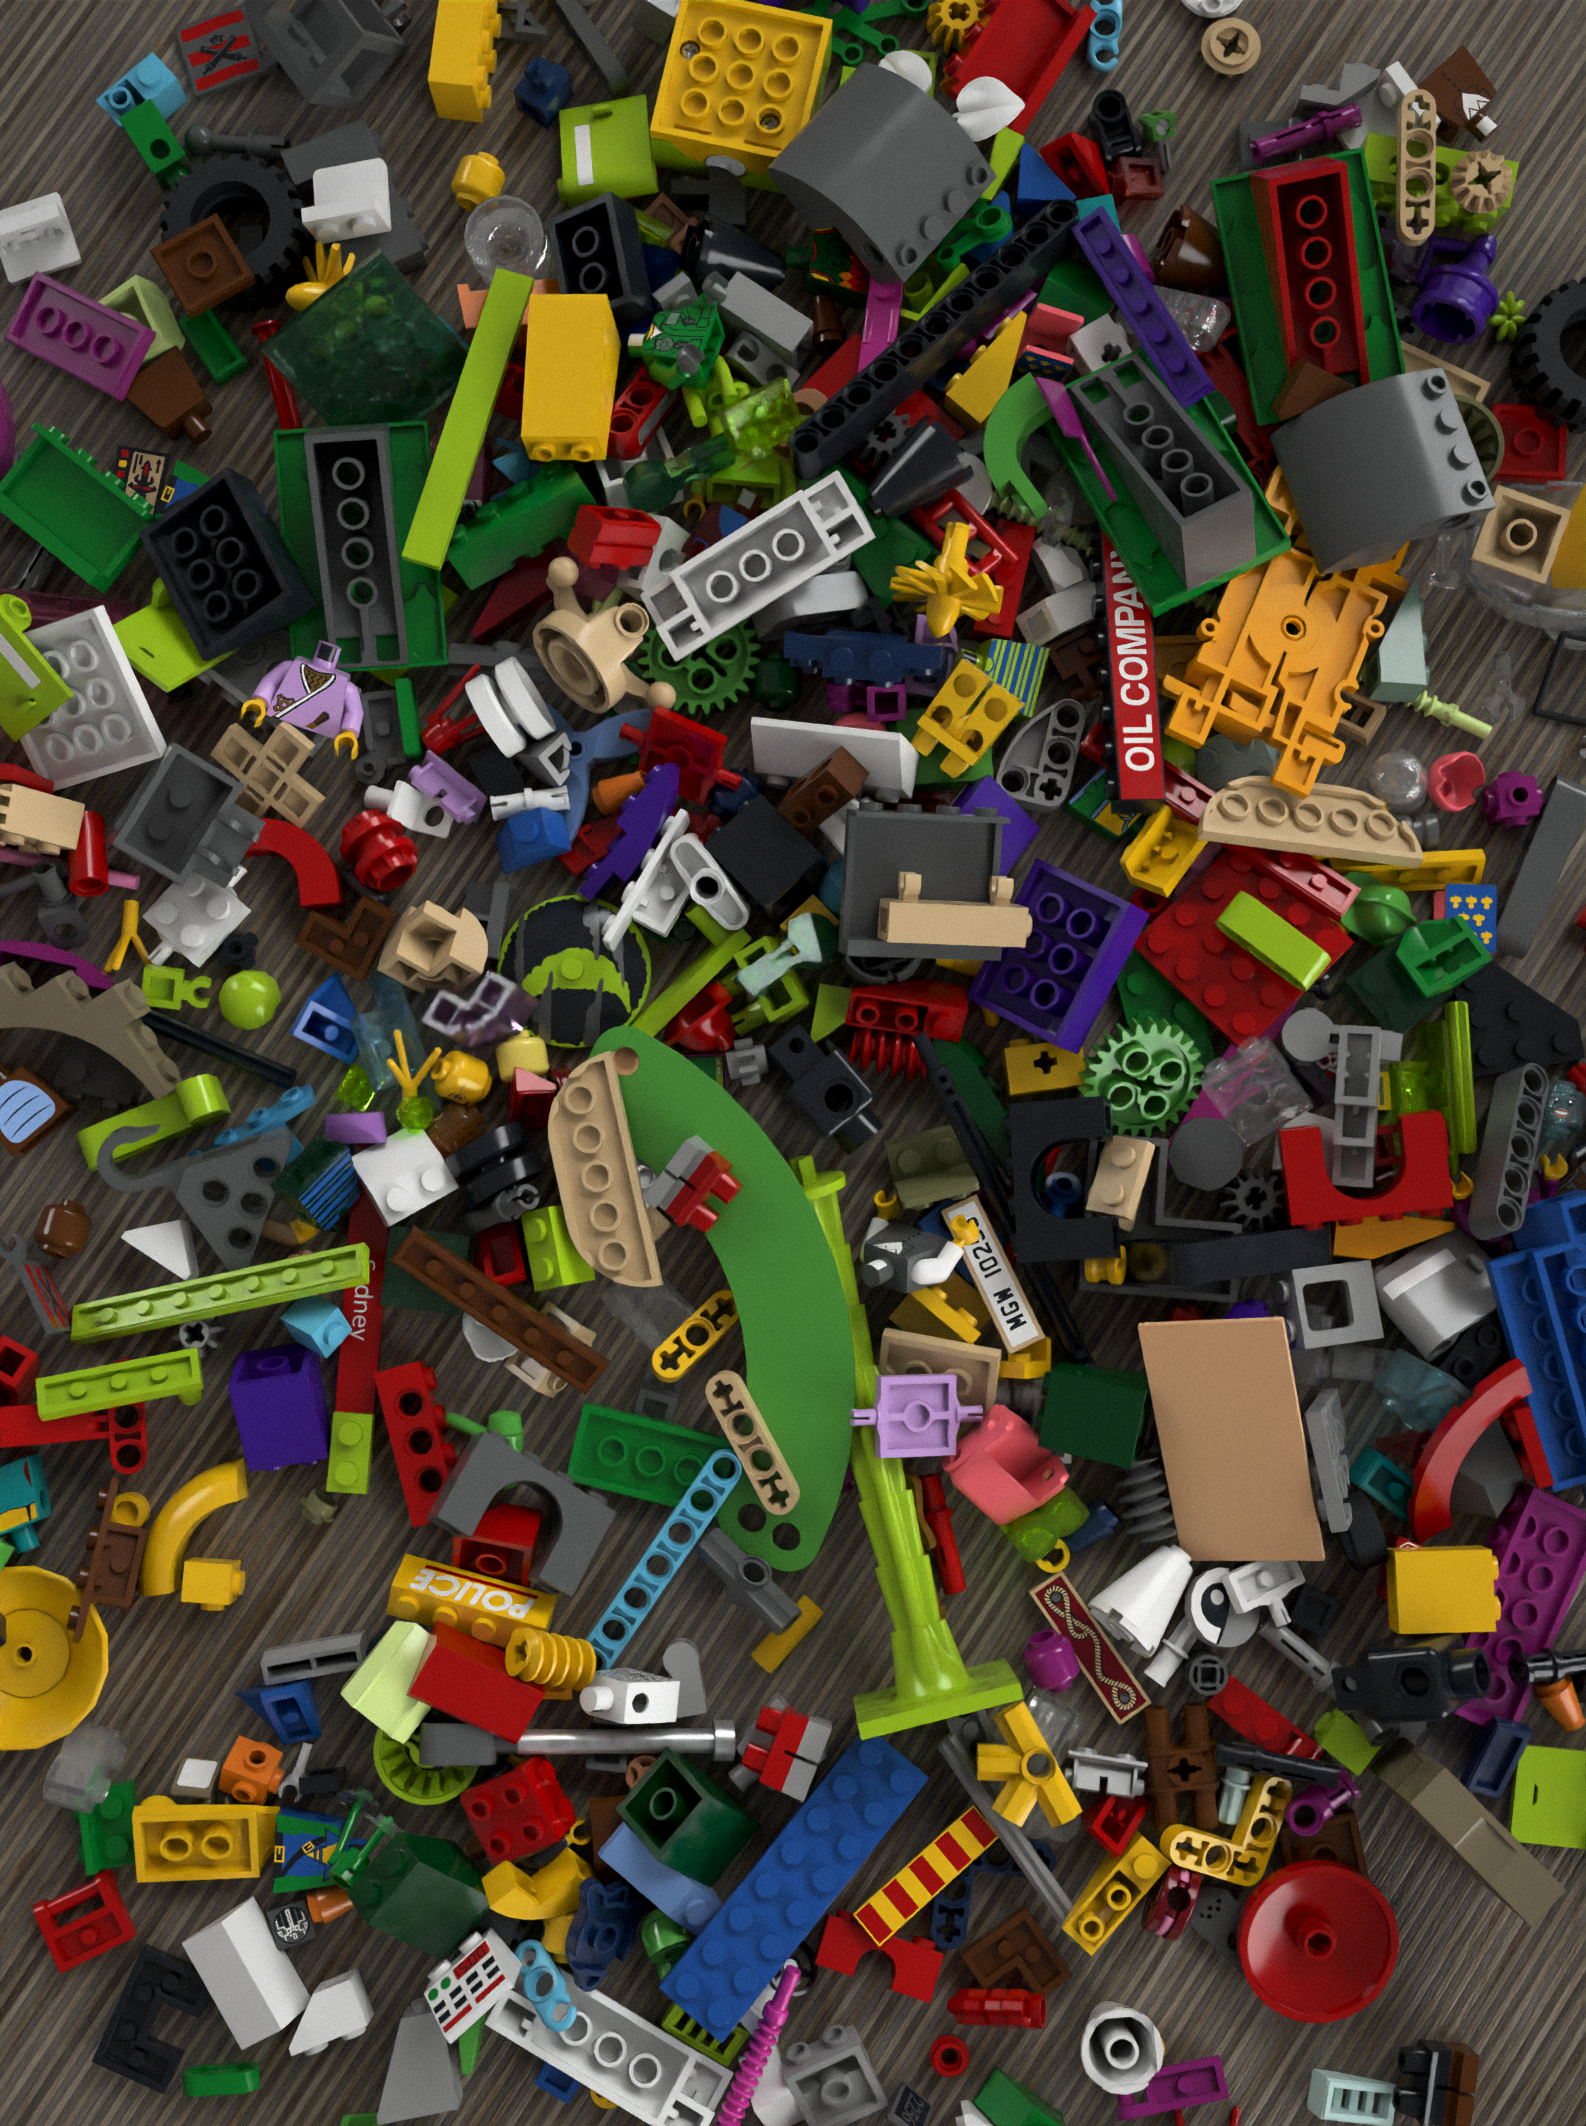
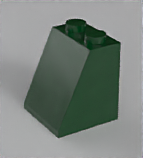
M1058 1362L1051 1372L1046 1371L1041 1387V1395L1047 1396L1044 1410L1039 1409L1034 1425V1433L1040 1434L1038 1447L1132 1469L1143 1451L1152 1406L1147 1373Z
M669 1747L666 1748L615 1809L658 1862L709 1888L762 1826L738 1798Z
M403 1832L395 1834L346 1893L367 1925L441 1960L448 1959L490 1909L481 1880L482 1877L456 1841Z

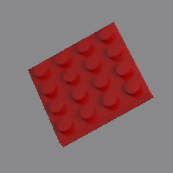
M1226 850L1138 936L1133 949L1243 1054L1305 992L1291 985L1226 936L1216 926L1215 921L1240 891L1251 895L1317 944L1330 956L1331 962L1315 982L1355 942L1324 913L1229 850Z

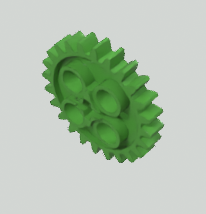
M652 616L650 617V623L654 631L648 629L643 635L649 643L638 645L639 652L647 655L638 660L639 668L649 669L641 675L643 681L645 680L647 683L661 681L673 686L676 692L675 713L679 714L685 706L688 707L690 718H694L697 709H702L705 717L709 718L711 707H716L723 715L725 714L724 703L726 701L737 707L738 699L736 694L749 695V688L745 682L753 683L755 673L750 671V669H753L761 661L752 657L761 652V645L750 643L757 638L756 629L745 631L750 623L749 617L694 651L697 654L706 651L707 661L716 668L727 673L726 677H721L717 674L714 668L702 658L694 662L692 653L685 656L678 666L669 667L665 665L663 659L670 652L656 629L657 625ZM722 646H731L737 651L736 655L729 660L719 658L716 652ZM700 675H707L714 682L708 689L700 690L695 688L693 681Z
M1147 1016L1143 1026L1135 1018H1131L1129 1029L1126 1030L1117 1023V1034L1112 1037L1110 1034L1103 1032L1102 1036L1105 1043L1102 1046L1094 1043L1091 1044L1096 1055L1094 1057H1083L1082 1060L1089 1067V1070L1078 1072V1075L1084 1082V1084L1078 1086V1090L1083 1097L1104 1096L1111 1100L1113 1132L1116 1135H1123L1126 1130L1129 1136H1137L1139 1129H1141L1147 1137H1151L1153 1126H1157L1162 1132L1166 1131L1165 1121L1170 1119L1177 1124L1179 1119L1176 1112L1178 1110L1190 1111L1185 1101L1187 1099H1198V1095L1192 1089V1086L1203 1084V1080L1196 1074L1204 1069V1066L1197 1059L1201 1053L1193 1045L1194 1041L1187 1033L1184 1034L1176 1024L1171 1026L1164 1018H1161L1156 1024L1150 1016ZM1134 1052H1137L1133 1058L1127 1060L1129 1055H1131ZM1170 1062L1166 1068L1161 1070L1164 1064ZM1121 1086L1119 1091H1117L1114 1094H1111L1114 1089ZM1154 1096L1150 1102L1145 1103L1150 1097Z

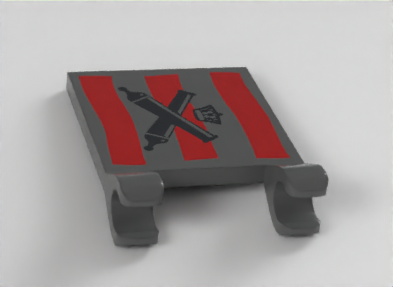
M247 0L238 6L175 28L198 100L267 74L286 73L270 50L261 56L252 25L244 15L254 0Z
M13 1233L12 1236L16 1240V1248L10 1252L7 1250L5 1242L0 1240V1255L14 1264L47 1336L71 1334L72 1316L45 1262L46 1254L38 1250L40 1244L36 1242L35 1250L30 1253L27 1251L25 1237L20 1233Z

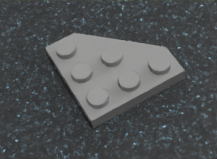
M1336 1387L1321 1390L1306 1411V1418H1302L1305 1442H1311L1314 1457L1310 1458L1311 1475L1314 1482L1320 1481L1323 1497L1318 1499L1321 1519L1323 1522H1329L1331 1533L1347 1531L1352 1523L1350 1503H1343V1498L1348 1497L1347 1487L1350 1486L1348 1458L1346 1455H1340L1339 1451L1344 1450L1346 1425Z

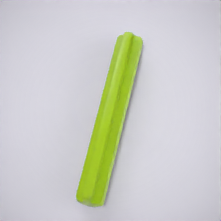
M1452 1001L1445 1003L1444 1012L1453 1148L1457 1154H1472L1477 1151L1468 1004L1465 1001Z

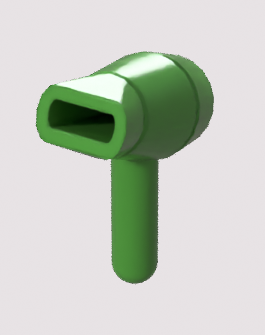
M501 1410L489 1415L488 1428L454 1412L446 1414L445 1420L448 1427L471 1438L473 1434L484 1431L487 1433L489 1430L505 1436L510 1441L509 1447L519 1453L523 1450L524 1435L521 1416L515 1411ZM510 1483L502 1489L515 1488L521 1484Z

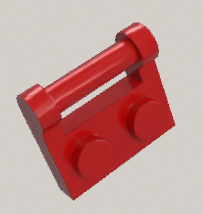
M109 1868L95 1874V1879L51 1901L46 1898L33 1905L35 1919L60 1974L132 1939L137 1934L117 1889L118 1885L115 1875ZM99 1894L101 1895L105 1905L59 1927L56 1921L57 1915Z

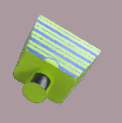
M990 639L980 643L976 653L961 648L955 656L953 670H955L962 659H968L994 679L987 691L979 698L978 703L994 683H999L1026 705L1011 721L1019 723L1032 718L1050 649L1013 641Z

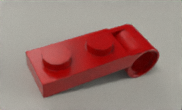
M1229 1674L1224 1689L1213 1695L1206 1704L1253 1744L1264 1745V1749L1311 1758L1313 1760H1318L1325 1751L1317 1742L1231 1674Z

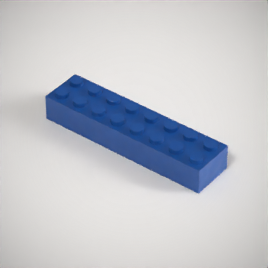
M858 1731L805 1798L804 1802L801 1803L725 1899L720 1908L661 1980L659 1989L722 2044L924 1786L929 1777L881 1736L861 1740Z

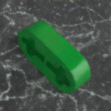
M257 2062L202 2064L189 2067L183 2071V2094L190 2097L243 2094L260 2088V2064Z

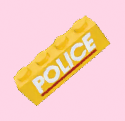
M405 1553L391 1585L386 1614L431 1627L438 1620L480 1641L507 1648L509 1640L521 1628H532L536 1631L543 1630L548 1632L557 1597Z

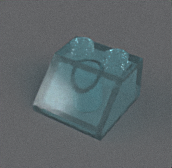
M1400 1348L1397 1349L1372 1386L1384 1397L1381 1404L1398 1416L1402 1417L1404 1414L1401 1421L1422 1434L1424 1429L1434 1433L1454 1406L1460 1409L1474 1395L1456 1378Z

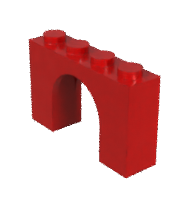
M1434 1109L1395 1114L1401 1156L1398 1173L1386 1189L1367 1197L1349 1196L1338 1191L1333 1186L1325 1168L1319 1125L1312 1124L1276 1129L1288 1222L1292 1226L1298 1225L1299 1228H1306V1231L1322 1229V1222L1338 1220L1339 1226H1354L1363 1224L1362 1217L1378 1216L1380 1222L1403 1219L1402 1213L1418 1211L1419 1217L1442 1215L1443 1208L1454 1207L1442 1111Z

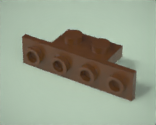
M112 1477L108 1488L100 1487L95 1510L102 1511L99 1526L90 1527L85 1550L92 1551L89 1566L81 1565L76 1584V1590L83 1591L80 1606H71L66 1630L73 1631L71 1642L79 1643L82 1639L90 1603L129 1610L131 1607L148 1529L110 1522L120 1478Z

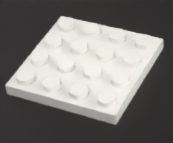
M103 605L23 633L75 694L20 739L35 773L54 782L53 791L163 757L162 755L167 745Z

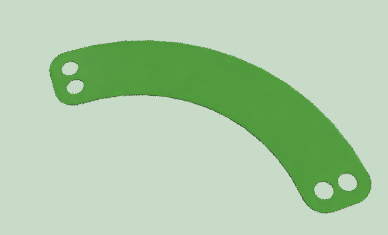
M613 1027L597 1039L588 1059L607 1051L614 1053L620 1047H629L638 1055L639 1065L633 1074L624 1076L617 1073L635 1155L660 1175L662 1171L666 1170L665 1167L684 1141L698 1135L733 1165L728 1172L743 1186L736 1197L727 1205L713 1193L710 1195L706 1203L721 1214L713 1228L705 1233L719 1258L735 1300L745 1347L747 1389L799 1486L800 1499L797 1505L787 1514H772L763 1506L742 1466V1473L738 1482L720 1507L718 1523L720 1528L745 1553L761 1557L770 1567L780 1571L792 1572L801 1570L816 1558L837 1509L849 1464L854 1426L850 1425L849 1418L855 1417L850 1416L849 1413L851 1409H856L855 1354L849 1310L835 1258L817 1214L796 1176L759 1124L722 1086L680 1053L636 1027ZM745 1415L743 1435H748L752 1433L754 1425L752 1420ZM764 1450L754 1451L752 1456L754 1465L761 1470L770 1469L772 1458L769 1453ZM736 1466L734 1467V1470H733V1472H732V1475H733V1474L735 1473V1471H736ZM776 1471L771 1477H769L768 1479H764L763 1481L765 1484H767L771 1479L774 1482V1480L778 1476H780V1474L778 1471ZM776 1486L777 1490L772 1495L775 1500L782 1499L785 1503L786 1498L789 1496L788 1491H780ZM752 1503L764 1510L766 1523L761 1530L749 1531L740 1524L738 1514L742 1506ZM790 1523L798 1529L800 1543L797 1548L786 1551L780 1549L775 1544L773 1530L778 1524Z

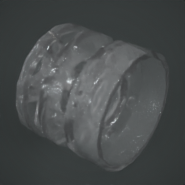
M507 195L489 198L476 206L467 219L464 238L466 250L484 283L490 288L496 267L532 277L534 280L546 279L551 271L553 254L550 240L535 209L521 198ZM513 249L518 250L513 252V257L507 258V256L511 255Z

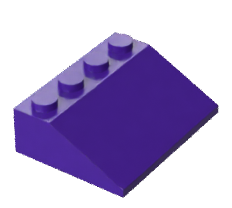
M1036 858L1013 903L1029 908L1028 914L1032 917V932L1030 937L1026 938V948L1002 947L1001 961L985 960L966 998L1048 1042L1078 1054L1150 913Z

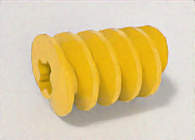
M521 1628L509 1640L505 1664L509 1676L518 1675L521 1680L526 1682L533 1680L537 1684L546 1683L552 1687L572 1688L575 1691L581 1692L584 1688L590 1686L594 1678L596 1655L590 1642L584 1639L561 1636L557 1633H548L543 1630L536 1631L532 1628Z

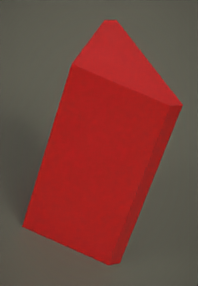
M437 1620L433 1625L406 1695L516 1745L545 1696V1683L537 1684L533 1680L526 1682L521 1680L518 1675L509 1676L505 1664L506 1652Z

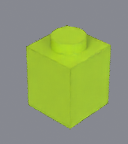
M1335 1708L1332 1713L1326 1712L1318 1720L1314 1728L1316 1734L1312 1739L1358 1777L1382 1747H1371L1359 1725L1338 1710V1708Z

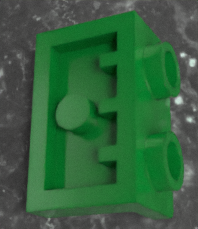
M135 1779L89 1786L78 1793L76 1796L77 1800L73 1803V1818L77 1825L80 1824L82 1840L78 1844V1857L81 1865H85L87 1876L97 1874L101 1869L136 1864L132 1825L134 1806H138Z

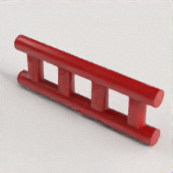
M956 488L942 494V498L926 511L918 506L906 512L912 521L942 552L945 532L936 522L950 510L955 509L967 522L966 525L971 528L968 542L979 535L992 549L976 564H973L965 555L964 559L967 560L969 566L967 573L969 577L982 572L988 574L1002 561L1010 569L1016 568L1022 561V558Z

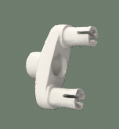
M687 833L677 838L671 846L670 857L689 887L692 899L697 904L703 905L711 916L725 929L738 930L742 928L750 916L749 902L744 901L745 897L739 893L721 866L706 850L702 840H698L699 836L697 834ZM704 876L715 879L718 884V892L714 894L703 892L699 886V879Z

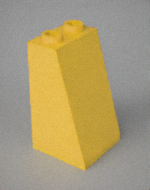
M530 294L521 438L529 460H539L542 462L552 460H576L580 462L606 460L621 349L620 338L607 294Z

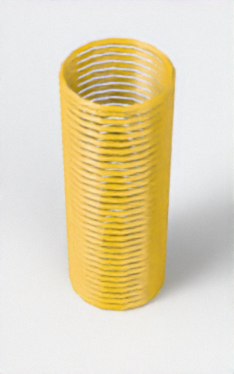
M802 1595L797 1603H795L803 1611L798 1620L781 1636H777L773 1631H770L769 1635L751 1653L754 1660L769 1673H773L778 1668L784 1658L793 1651L799 1641L808 1634L814 1624L818 1623L819 1619L824 1615L823 1611L806 1595Z

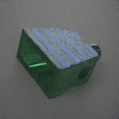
M319 1135L270 1184L273 1191L298 1220L319 1230H329L331 1232L342 1231L348 1226L349 1217L346 1211L359 1199L361 1194L348 1146L323 1135Z

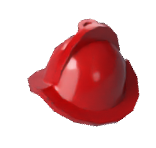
M716 982L707 983L667 1023L665 1028L666 1042L664 1044L669 1047L676 1042L691 1051L703 1054H720L727 1051L733 1045L735 1035L732 1018L724 1007L733 1000L727 989Z

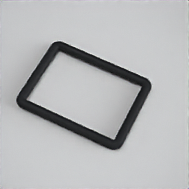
M1564 630L1557 638L1532 711L1538 717L1586 727V719L1540 709L1565 639L1569 638L1586 642V634Z

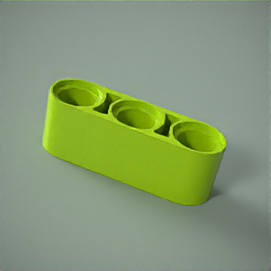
M1240 891L1215 921L1216 926L1226 936L1301 991L1306 992L1331 962L1330 956L1322 948L1257 899L1243 891Z

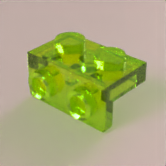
M784 377L774 379L717 411L733 455L750 457V460L764 458L772 453L771 447L780 442L787 443L792 432L810 417V415H801L799 413L789 382Z

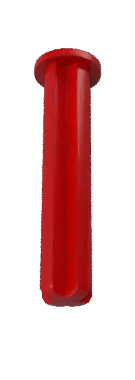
M275 320L259 322L252 326L251 332L254 336L258 337L281 429L303 428L278 333L282 329L281 323Z

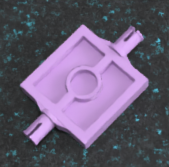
M955 1374L876 1375V1399L873 1409H851L850 1416L864 1418H849L851 1426L873 1425L875 1431V1456L879 1458L956 1455V1434L960 1422H982L983 1416L974 1413H983V1408L981 1405L960 1406L956 1395L957 1375Z

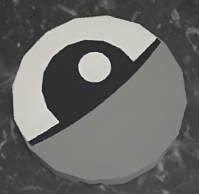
M1217 1567L1206 1570L1190 1582L1185 1594L1184 1612L1187 1621H1191L1192 1627L1195 1630L1193 1632L1197 1638L1211 1647L1232 1648L1244 1644L1255 1633L1260 1620V1606L1241 1614H1236L1220 1577L1235 1569Z

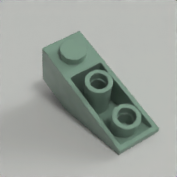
M1412 582L1398 602L1383 635L1380 637L1366 664L1368 700L1413 703L1421 691L1428 686L1430 670L1428 666H1425L1424 660L1427 635L1426 632L1422 631L1421 623L1424 613V600L1419 598L1418 582Z

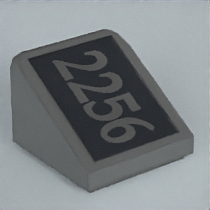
M903 2082L888 2099V2106L885 2107L886 2118L893 2126H927L933 2107L918 2092Z

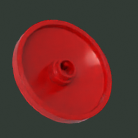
M1307 1860L1279 1869L1262 1881L1253 1891L1244 1905L1239 1918L1236 1948L1241 1969L1255 1994L1268 2007L1296 2021L1327 2023L1347 2018L1359 2012L1382 1992L1392 1976L1399 1950V1933L1396 1919L1389 1903L1376 1885L1364 1874L1339 1862Z

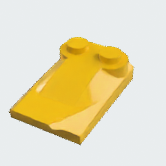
M155 1795L146 1798L139 1806H134L132 1813L137 1883L260 1878L262 1867L275 1850L276 1814L281 1810L280 1806L177 1805L166 1796Z

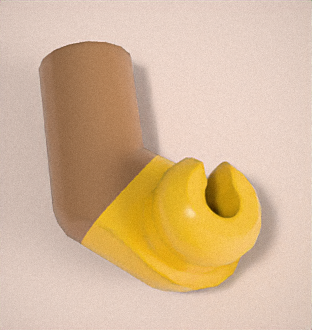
M310 1212L301 1213L299 1218L287 1225L267 1219L262 1228L261 1237L294 1248L312 1239L319 1230V1223L316 1221L317 1217L314 1218L315 1215H311Z

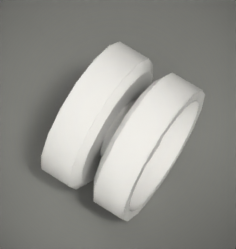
M510 657L495 666V678L498 685L492 678L484 674L465 684L468 697L482 725L501 752L508 758L527 748V737L524 729L536 740H541L557 731L546 703L528 673L515 657Z

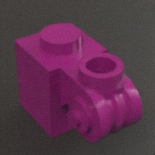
M832 677L827 679V706L829 709L847 713L853 710L855 705H861L866 708L868 722L906 720V683L904 677L900 683L894 682V687L890 688L871 686L870 680L855 679V684L842 685L833 683Z

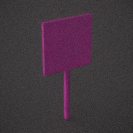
M1041 377L1034 378L1064 436L1078 439L1109 499L1115 501L1117 495L1088 441L1092 440V437L1063 383Z

